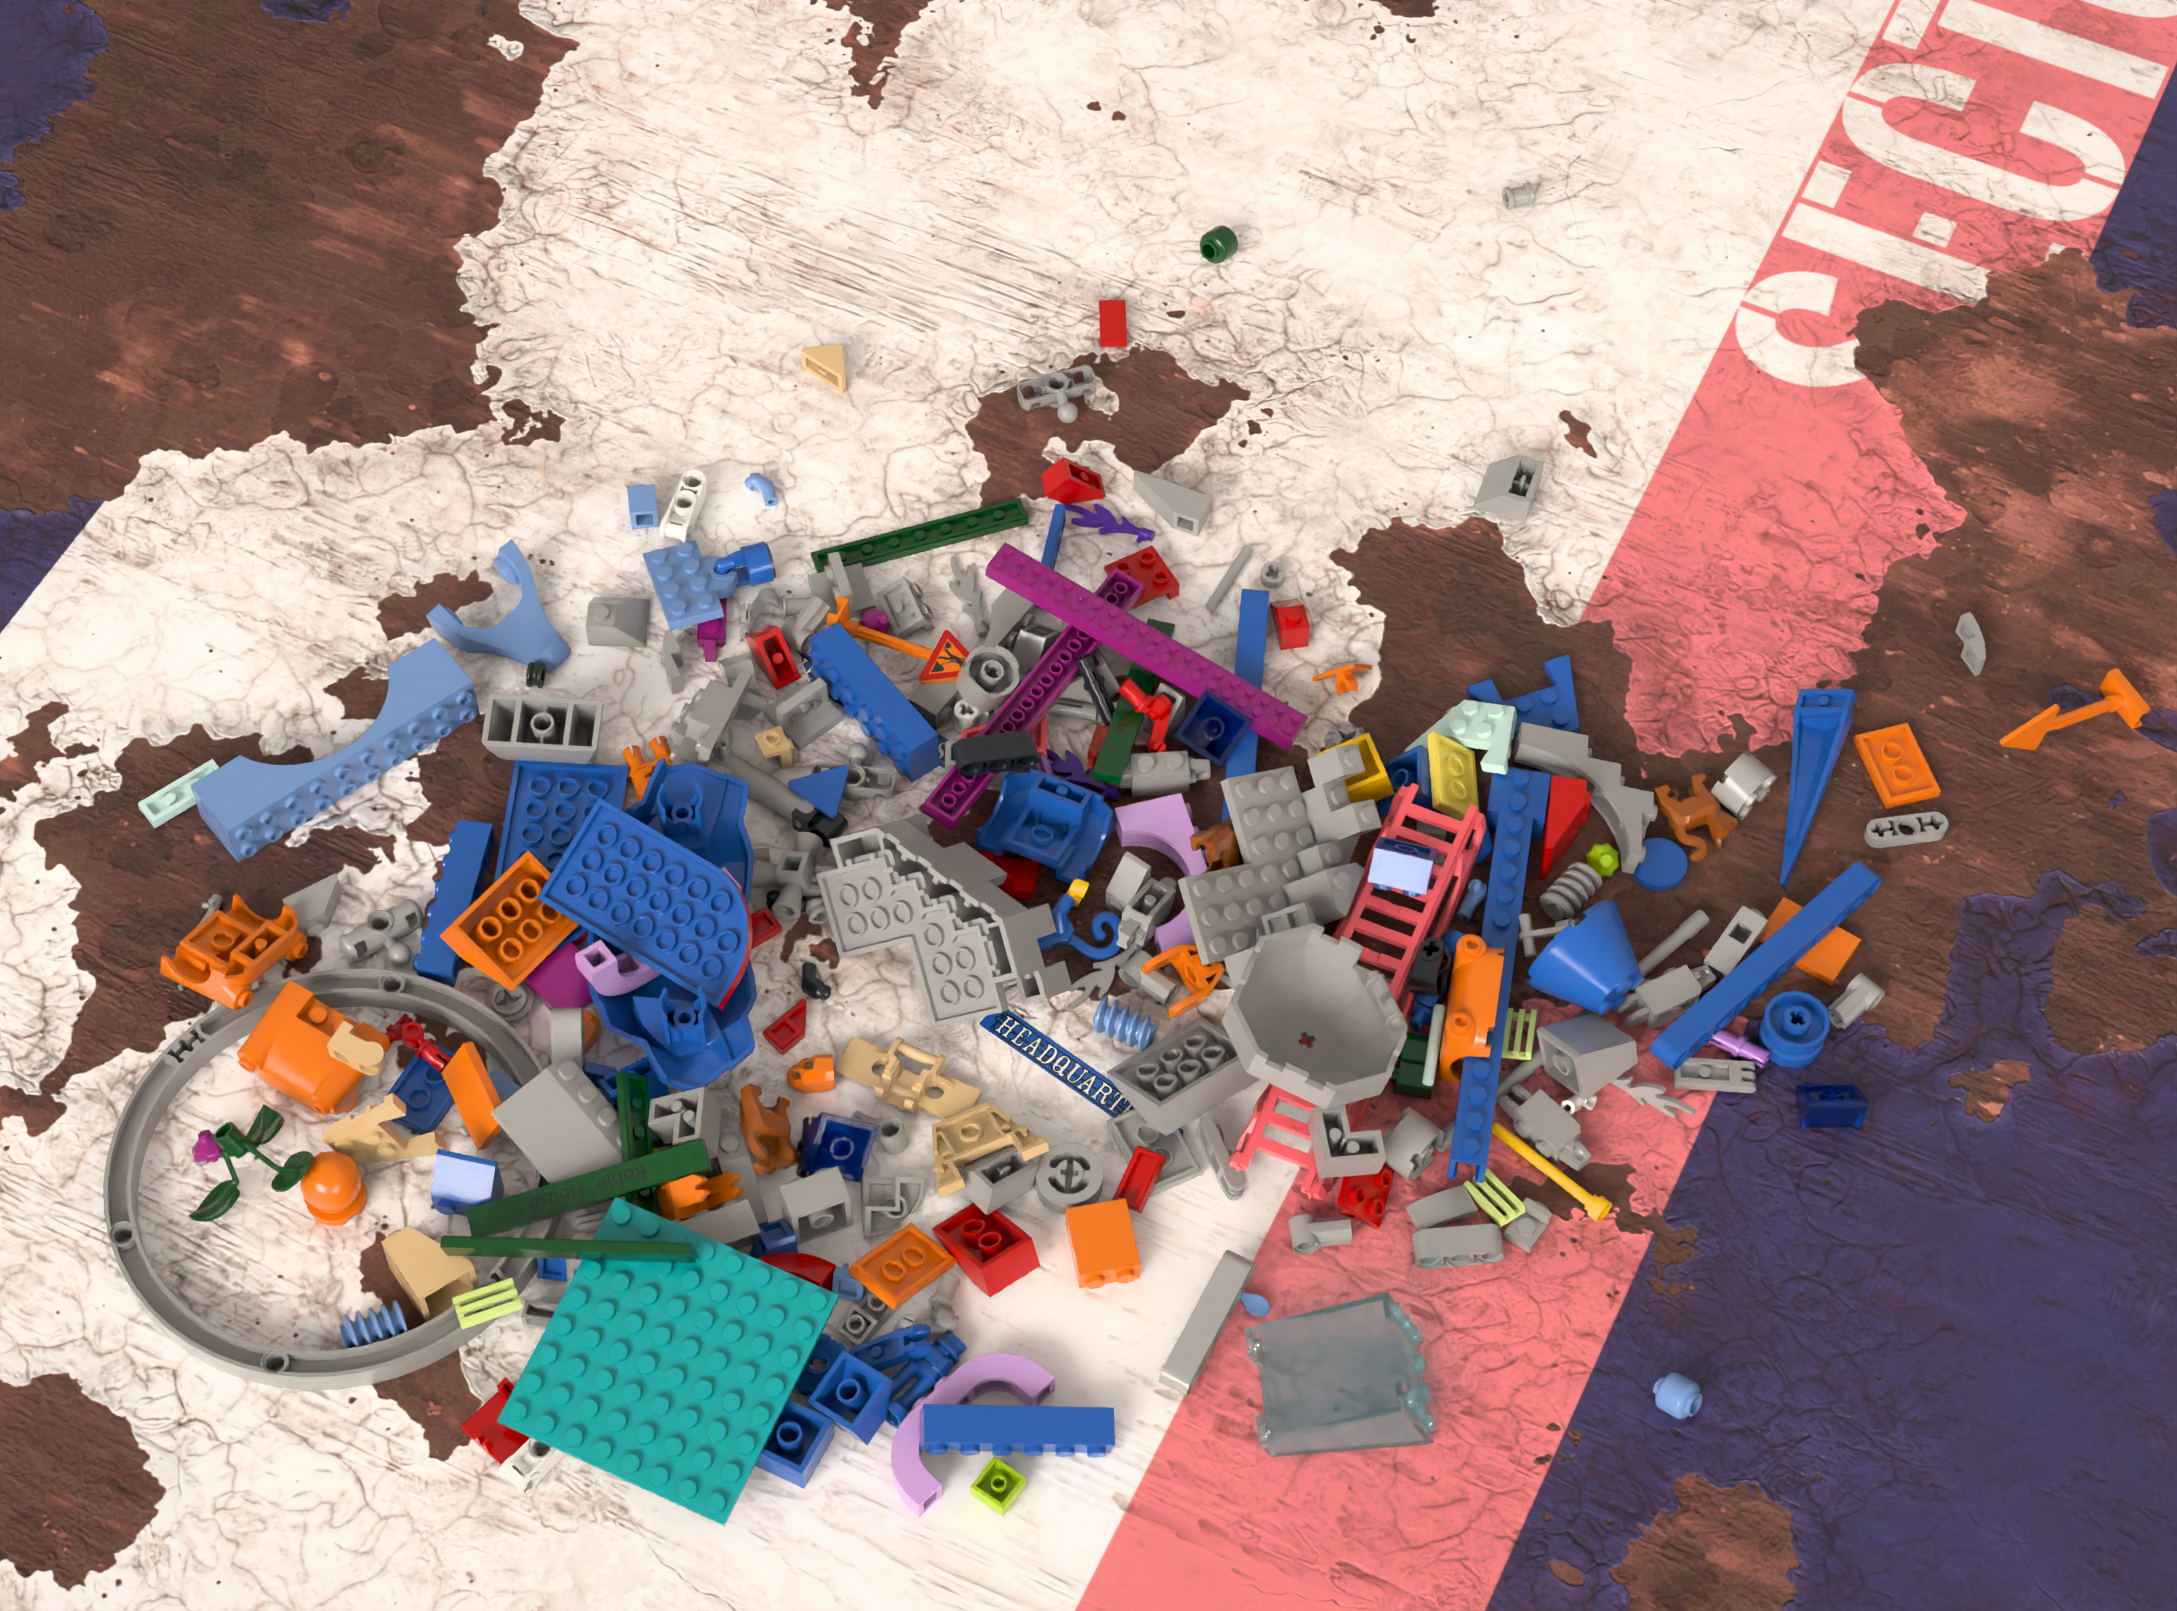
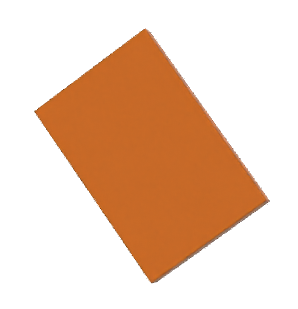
M1908 722L1855 735L1853 741L1886 809L1940 795L1941 790Z
M1783 897L1769 917L1767 930L1757 945L1761 946L1803 907ZM1837 926L1796 962L1794 966L1832 986L1859 946L1861 939Z
M473 1041L461 1045L441 1074L477 1151L486 1149L502 1129L490 1114L502 1102Z
M909 1223L853 1263L848 1273L895 1310L942 1276V1274L953 1268L956 1259L915 1225Z

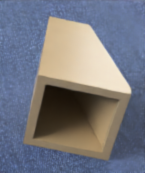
M410 1226L402 1230L393 1231L385 1240L381 1241L391 1272L425 1323L453 1306V1297L468 1293L479 1284L474 1265L470 1260L463 1256H448L440 1248V1243Z

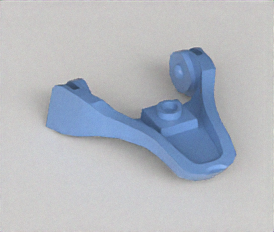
M513 539L499 549L498 556L494 559V566L498 574L507 583L517 585L522 590L523 596L518 606L499 624L487 629L464 626L451 609L440 604L426 615L430 625L441 638L467 653H492L515 660L528 666L529 662H534L536 666L544 663L546 672L557 669L570 655L571 648L568 643L554 629L545 616L539 602L530 567Z

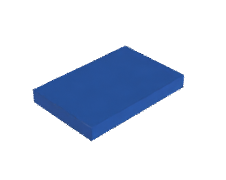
M434 1043L448 1056H451L453 1058V1056L456 1054L455 1052ZM416 1054L388 1092V1094L394 1093L406 1104V1116L395 1118L391 1121L420 1135L435 1131L455 1103L442 1074L423 1058L418 1059Z

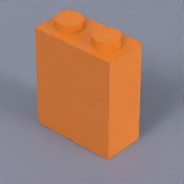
M1126 1198L1065 1209V1225L1079 1288L1096 1289L1107 1283H1129L1135 1280V1278H1140L1141 1263Z

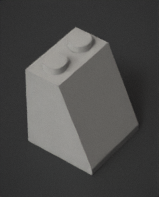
M1595 1013L1541 1026L1537 1029L1545 1073L1584 1101L1638 1063L1637 1043L1634 1038L1629 1034H1624L1612 1022L1604 1020Z

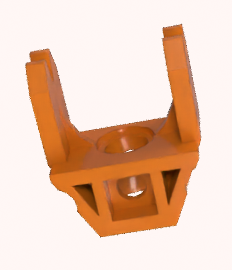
M1177 945L1148 960L1141 967L1145 975L1172 963L1191 994L1190 997L1171 1007V1010L1167 1012L1170 1018L1177 1017L1201 1005L1225 971L1221 962L1202 966L1196 945Z
M727 1172L707 1179L704 1176L692 1174L667 1183L656 1190L662 1217L669 1221L679 1219L682 1222L692 1218L693 1214L701 1210L708 1209L711 1212L714 1211V1207L730 1200L738 1199L744 1189L735 1188L734 1183L739 1181L741 1176Z

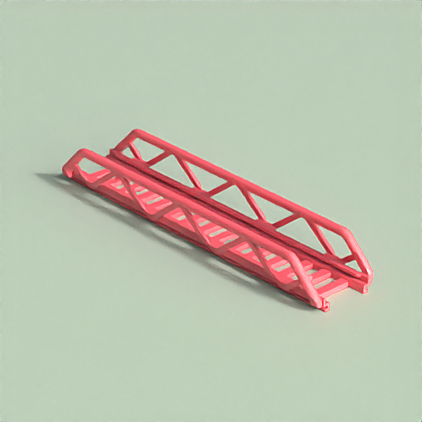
M1414 783L1408 787L1402 786L1393 797L1387 817L1381 827V832L1369 853L1364 868L1365 871L1346 917L1340 919L1338 927L1332 935L1337 940H1340L1341 936L1351 940L1354 931L1406 949L1402 960L1362 946L1363 951L1358 959L1395 973L1391 984H1386L1396 1003L1414 966L1419 946L1426 938L1451 878L1454 875L1457 879L1431 937L1441 939L1443 933L1447 931L1472 873L1486 831L1484 814L1479 813L1477 806L1471 803L1463 821L1412 804L1419 789V785ZM1406 816L1457 834L1453 844L1403 827ZM1473 829H1474L1475 831H1474V834H1473V837H1472V840H1471L1469 849L1466 850V849H1465L1466 844H1467V842H1468V840H1469V837H1470V835H1471V833H1472V831H1473ZM1380 836L1438 849L1437 854L1447 857L1443 867L1434 864L1431 878L1436 879L1433 889H1428L1426 895L1420 894L1419 897H1412L1426 902L1422 913L1371 895L1374 883L1367 881L1374 848ZM1391 887L1392 891L1403 894V890ZM1368 908L1415 925L1416 928L1412 937L1361 919L1364 909ZM1409 989L1400 1007V1011L1405 1015L1406 1023L1417 995L1412 994ZM1303 1035L1299 1043L1311 1048L1310 1045L1313 1040L1307 1039ZM1269 1083L1258 1098L1249 1123L1239 1139L1235 1152L1230 1156L1228 1164L1236 1168L1237 1172L1240 1169L1246 1171L1255 1151L1259 1150L1309 1169L1301 1186L1302 1193L1308 1194V1199L1313 1197L1322 1200L1335 1186L1339 1177L1325 1178L1319 1183L1320 1179L1313 1155L1262 1136L1268 1124L1311 1141L1308 1124L1274 1112V1108L1278 1100L1311 1112L1317 1105ZM1374 1097L1359 1101L1349 1123L1350 1132L1360 1131ZM1353 1102L1345 1104L1347 1116Z

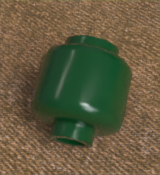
M1224 225L1214 227L1200 239L1202 256L1214 264L1222 263L1233 256L1238 249V240L1235 233Z

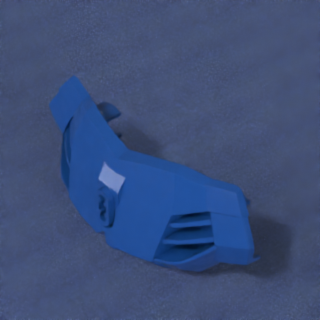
M664 758L660 759L646 786L641 801L627 808L625 813L709 861L719 869L725 867L742 887V894L749 905L754 852L743 822L749 784L726 772L722 774L695 763L668 765ZM588 930V946L601 940L614 956L624 953L623 950ZM750 957L738 986L723 1010L707 1002L702 986H698L697 996L662 974L633 991L616 996H605L598 993L587 980L593 1004L598 1007L604 1027L630 1043L643 1048L653 1070L663 1084L686 1091L704 1086L707 1087L727 1070L731 1072L755 1049L754 1036L748 1018L757 998L755 976Z

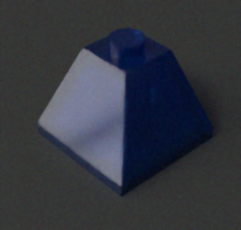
M1205 689L1174 736L1222 768L1253 720L1208 689Z

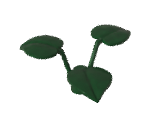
M263 1104L246 1136L232 1122L225 1123L216 1131L213 1139L223 1149L220 1155L226 1162L232 1180H227L217 1185L203 1200L198 1209L188 1215L192 1220L206 1222L217 1219L224 1215L239 1198L240 1191L236 1187L240 1181L230 1157L235 1156L239 1159L251 1152L278 1172L271 1183L272 1189L276 1192L287 1191L302 1179L307 1169L315 1162V1157L312 1153L308 1151L297 1152L291 1155L282 1167L257 1150L259 1145H264L271 1141L283 1126L284 1117L280 1113Z

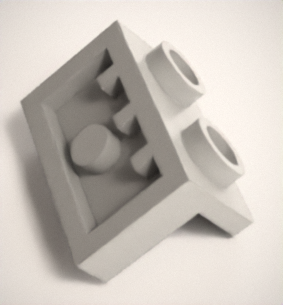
M903 576L877 593L891 627L898 638L903 639L922 626H925L930 631L935 628L931 620L934 617L933 612L926 603H923L921 598L924 596V593L916 582L912 584Z

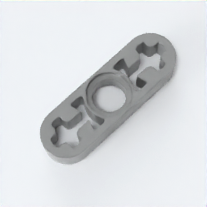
M1939 812L1873 819L1866 827L1864 839L1868 845L1874 848L1938 841L1945 836L1948 820ZM1933 823L1934 826L1939 827V829L1935 830V828L1933 826H1929V824ZM1908 825L1913 829L1914 833L1911 835L1903 834L1898 827ZM1874 830H1878L1879 834H1883V837H1879L1877 833H1873Z

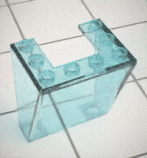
M1388 1292L1245 1328L1248 1357L1259 1368L1265 1412V1417L1262 1414L1256 1415L1259 1445L1271 1457L1434 1443L1432 1431H1436V1422L1432 1412H1429L1428 1402L1432 1401V1395L1428 1383H1425L1424 1373L1427 1372V1363L1424 1355L1420 1354L1419 1344L1423 1343L1422 1332L1418 1325H1414L1411 1316L1404 1313L1400 1302H1395Z

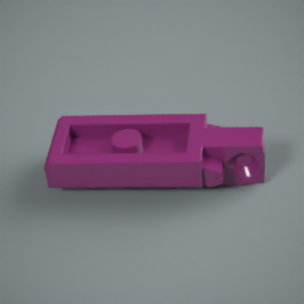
M727 598L719 599L724 617L698 623L697 643L698 647H704L705 662H717V647H724L726 645Z

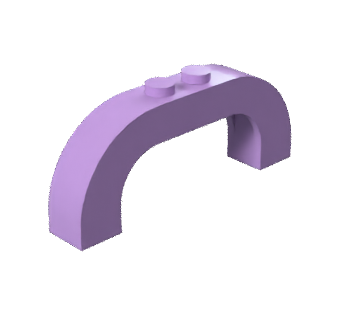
M723 867L721 870L725 872L736 883V885L742 892V887L740 886V884L733 878V876L726 870V868ZM601 940L575 954L576 966L598 993L605 996L628 993L661 975V973L626 952L614 956Z
M992 1353L976 1357L963 1364L949 1377H942L929 1396L926 1398L921 1397L914 1403L911 1412L902 1421L893 1439L891 1451L893 1479L904 1503L920 1518L942 1497V1484L923 1466L920 1459L923 1451L920 1450V1411L924 1404L969 1405L984 1393L1003 1391L1014 1395L1026 1406H1039L1055 1391V1377L1033 1360L1011 1353Z

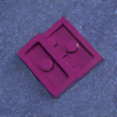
M568 942L542 961L525 978V982L544 1000L545 1006L550 1011L552 1008H585L593 1002L587 979L576 966L575 954L580 951L571 942Z

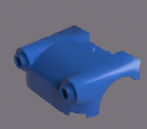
M1030 769V773L1019 772L1014 774L1013 771H1010L1003 779L1000 796L991 817L984 826H980L977 830L975 847L1001 857L1006 850L1055 868V878L1072 884L1075 879L1086 881L1116 827V819L1113 816V810L1103 801L1104 796L1094 791L1034 769Z

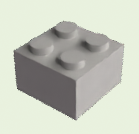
M838 1166L831 1169H820L813 1175L802 1179H791L779 1187L782 1214L796 1236L797 1245L853 1225L851 1198Z

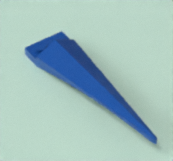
M1800 689L1793 715L1790 793L1780 884L1783 889L1788 883L1852 724L1851 716L1857 698L1854 689Z

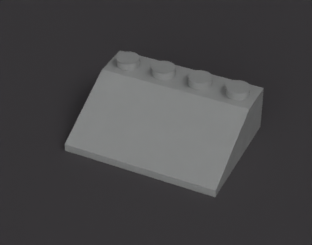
M1201 1016L1106 1072L1107 1077L1143 1119L1165 1136L1177 1131L1178 1128L1200 1117L1203 1113L1223 1103L1226 1099L1259 1080V1078L1246 1073L1227 1032Z
M569 1055L564 1056L544 1069L490 1113L549 1184L622 1163L619 1114Z

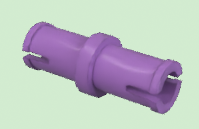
M1723 1029L1708 1041L1709 1044L1732 1053V1057L1752 1061L1762 1069L1766 1066L1771 1055V1051L1748 1042L1747 1037L1742 1035L1738 1037Z

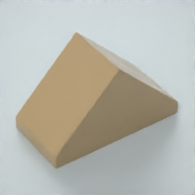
M842 344L804 347L801 350L803 369L841 393L846 391Z

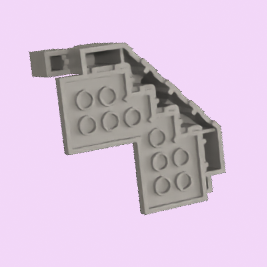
M1357 743L1335 747L1307 759L1315 788L1303 793L1300 792L1293 766L1227 778L1220 781L1244 865L1184 877L1178 880V884L1202 966L1225 961L1233 989H1236L1260 936L1266 935L1261 916L1308 901L1313 922L1323 927L1324 924L1346 917L1365 871L1358 863L1349 864L1359 837L1382 827L1374 799L1351 804L1344 780L1365 771Z
M924 813L829 839L838 868L818 873L816 876L839 958L843 959L908 942L932 1028L1009 1010L1002 981L1016 978L1022 1004L1045 1000L1072 990L1065 960L1044 965L1037 941L1038 938L1057 932L1049 903L1026 908L997 887L1004 883L1008 873L965 842L946 848L941 847L931 839Z

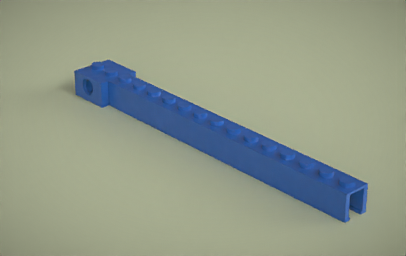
M1508 767L1506 775L1492 773L1485 819L1488 831L1495 832L1480 938L1484 940L1487 947L1505 949L1495 1026L1493 1032L1487 1031L1485 1044L1491 1045L1489 1058L1463 1057L1447 1178L1456 1179L1458 1162L1476 1165L1474 1182H1484L1518 937V915L1521 914L1530 839L1541 840L1551 773Z

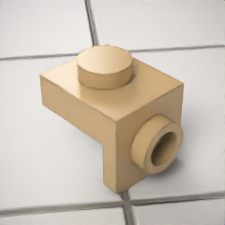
M781 726L755 734V741L764 759L776 756L782 770L793 766L792 755L795 754L794 745L790 738H786Z

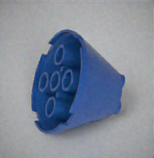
M1611 899L1603 900L1584 911L1583 915L1586 917L1575 927L1569 923L1544 948L1528 971L1531 980L1528 978L1525 980L1531 988L1600 1015H1604L1610 1009L1616 1011L1626 1002L1627 998L1624 995L1630 989H1636L1645 978L1641 974L1618 906Z

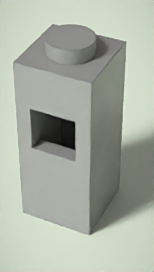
M1742 905L1704 959L1703 966L1707 965L1716 979L1721 981L1751 954L1767 930L1768 920L1765 919V916L1757 909H1748Z

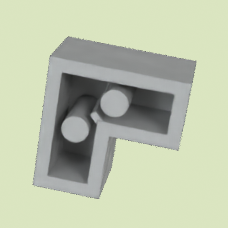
M705 1086L651 1099L648 1126L665 1144L672 1143L674 1147L703 1139L709 1159L715 1158L718 1153L722 1105Z
M1345 1105L1327 1110L1315 1106L1308 1120V1127L1319 1179L1378 1174L1386 1160L1381 1130L1350 1132Z

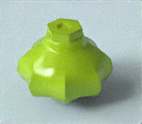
M1609 843L1602 845L1594 844L1591 851L1585 854L1587 865L1592 867L1600 877H1611L1614 870L1620 867L1618 860L1619 852L1613 849Z

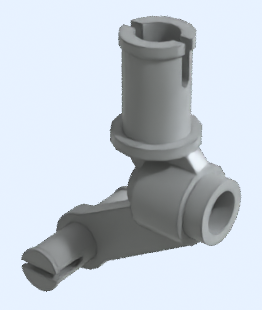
M763 588L752 604L747 603V610L746 603L741 605V616L738 618L740 638L745 640V632L747 635L752 632L754 624L762 613L769 615L777 612L783 618H786V615H798L810 600V597L786 598L785 595L780 597L774 589Z
M1531 914L1518 915L1521 932L1518 935L1519 940L1523 941L1524 956L1531 957L1537 955L1535 938L1556 937L1569 923L1575 927L1580 921L1571 918L1556 922L1555 927L1533 930Z
M950 1273L942 1274L935 1295H932L929 1299L933 1311L930 1319L915 1320L913 1315L907 1313L902 1316L901 1320L897 1321L894 1331L921 1323L930 1326L931 1335L946 1334V1332L953 1333L959 1317L954 1315L952 1300L960 1284V1279Z

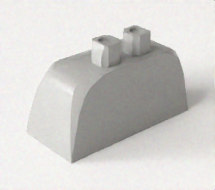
M488 693L481 742L490 752L506 760L586 764L597 756L603 719V700Z

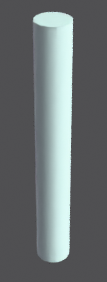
M1440 1004L1435 1005L1433 1008L1422 1083L1426 1086L1434 1085L1446 1009L1445 1006Z

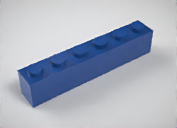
M458 819L456 829L450 832L449 854H445L442 860L443 875L441 879L436 881V899L434 904L431 903L428 908L427 929L423 928L420 944L422 948L420 954L416 953L413 961V970L417 971V975L445 984L452 988L455 987L462 958L440 935L481 895L496 841L493 824Z
M924 1404L920 1411V1450H929V1454L944 1455L948 1451H960L962 1455L972 1456L978 1455L980 1451H992V1454L995 1456H1008L1012 1454L1011 1452H1024L1025 1456L1036 1457L1043 1455V1452H1055L1058 1457H1071L1075 1453H1087L1088 1457L1100 1458L1106 1456V1453H1110L1115 1446L1114 1408Z

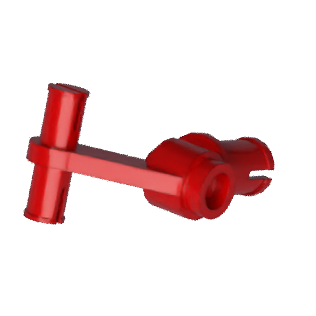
M1128 678L1120 685L1117 691L1135 707V712L1146 713L1154 721L1149 741L1145 745V751L1147 753L1164 752L1166 749L1164 739L1173 703L1163 694H1160L1158 697L1151 696L1150 694L1146 695L1131 678Z
M403 1014L394 1025L390 1024L386 1028L387 1032L385 1035L388 1036L390 1045L395 1040H402L406 1047L411 1049L418 1048L416 1057L426 1060L440 1074L444 1070V1066H447L452 1059L451 1056H448L434 1044V1039L429 1038L425 1040L423 1027L417 1022H413L412 1018L408 1017L407 1014Z

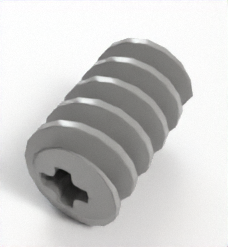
M1576 861L1568 867V870L1561 874V877L1554 882V885L1547 889V892L1540 896V906L1554 921H1562L1563 917L1570 919L1574 916V911H1578L1581 908V903H1586L1588 896H1592L1595 893V888L1598 889L1602 886L1601 877L1586 863Z

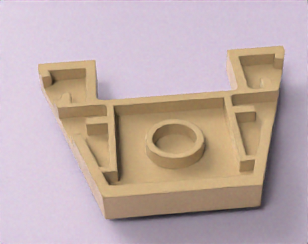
M394 1093L384 1096V1102L378 1106L376 1104L365 1106V1113L355 1118L353 1115H349L322 1129L323 1141L334 1151L348 1155L357 1165L436 1155L438 1149L447 1151V1142L435 1131L404 1139L385 1122L406 1116V1104Z
M988 1101L932 1125L933 1152L935 1155L934 1169L936 1173L935 1184L939 1198L965 1188L963 1178L956 1167L971 1163L973 1160L988 1153L997 1152L1009 1144L1015 1146L1024 1161L1049 1151L1045 1138L1041 1136L1037 1138L1030 1133L1029 1128L1026 1126L1020 1127L1013 1122L1011 1116Z

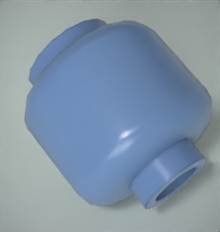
M1672 1372L1665 1378L1660 1377L1653 1388V1393L1656 1394L1655 1404L1657 1408L1677 1419H1684L1688 1416L1692 1417L1701 1406L1703 1396L1700 1394L1699 1385L1680 1373Z

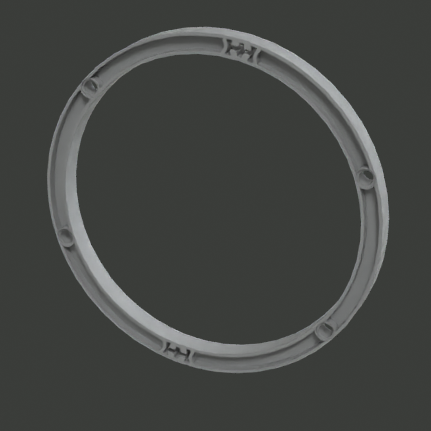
M367 968L334 969L306 973L253 989V999L246 1008L242 1007L240 1010L235 1011L225 1005H221L178 1036L153 1062L136 1085L114 1129L106 1158L103 1198L108 1237L118 1266L136 1301L151 1321L171 1341L193 1357L224 1373L246 1381L277 1388L339 1390L367 1386L398 1378L426 1367L455 1352L481 1334L499 1317L462 1329L453 1305L428 1322L387 1340L360 1347L327 1351L280 1349L253 1343L228 1334L200 1318L168 1290L154 1271L142 1243L138 1222L137 1196L140 1172L146 1149L161 1117L182 1087L201 1067L217 1054L252 1033L289 979L314 993L318 1001L331 1008H388L418 1014L441 1022L461 1032L484 1048L500 1063L513 1081L521 1088L544 1070L531 1048L498 1014L476 999L450 986L424 977L397 971ZM398 988L397 991L389 992L392 989ZM536 1169L533 1189L549 1185ZM562 1215L520 1227L514 1238L554 1239ZM131 1237L129 1241L120 1243L122 1239ZM501 1257L496 1266L473 1290L512 1277L519 1296L537 1272V1258ZM511 1298L494 1304V1306L486 1309H479L464 1314V1317L513 1301V1299ZM276 1365H284L278 1371H271Z

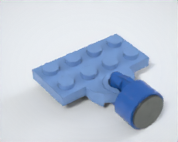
M696 540L643 553L645 566L668 628L671 630L722 618L724 614L719 599L734 595L735 587L747 584L753 587L773 582L774 578H776L772 554L768 544L764 541L741 546L739 551H735L726 557H702Z

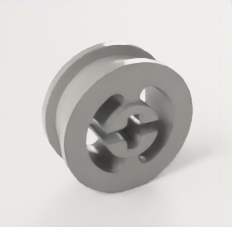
M1066 1142L1054 1145L1049 1148V1151L1042 1154L1037 1163L1035 1186L1037 1195L1043 1205L1055 1213L1065 1215V1209L1095 1204L1098 1201L1103 1187V1167L1100 1159L1091 1149L1082 1144ZM1067 1164H1073L1071 1194L1065 1193Z

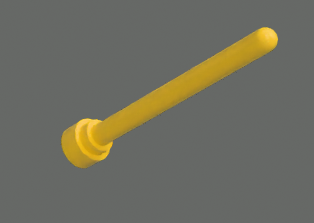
M1500 1123L1492 1124L1491 1132L1583 1203L1585 1205L1584 1209L1588 1211L1587 1215L1598 1223L1608 1214L1612 1207V1203L1603 1196L1598 1197L1596 1194L1592 1196Z

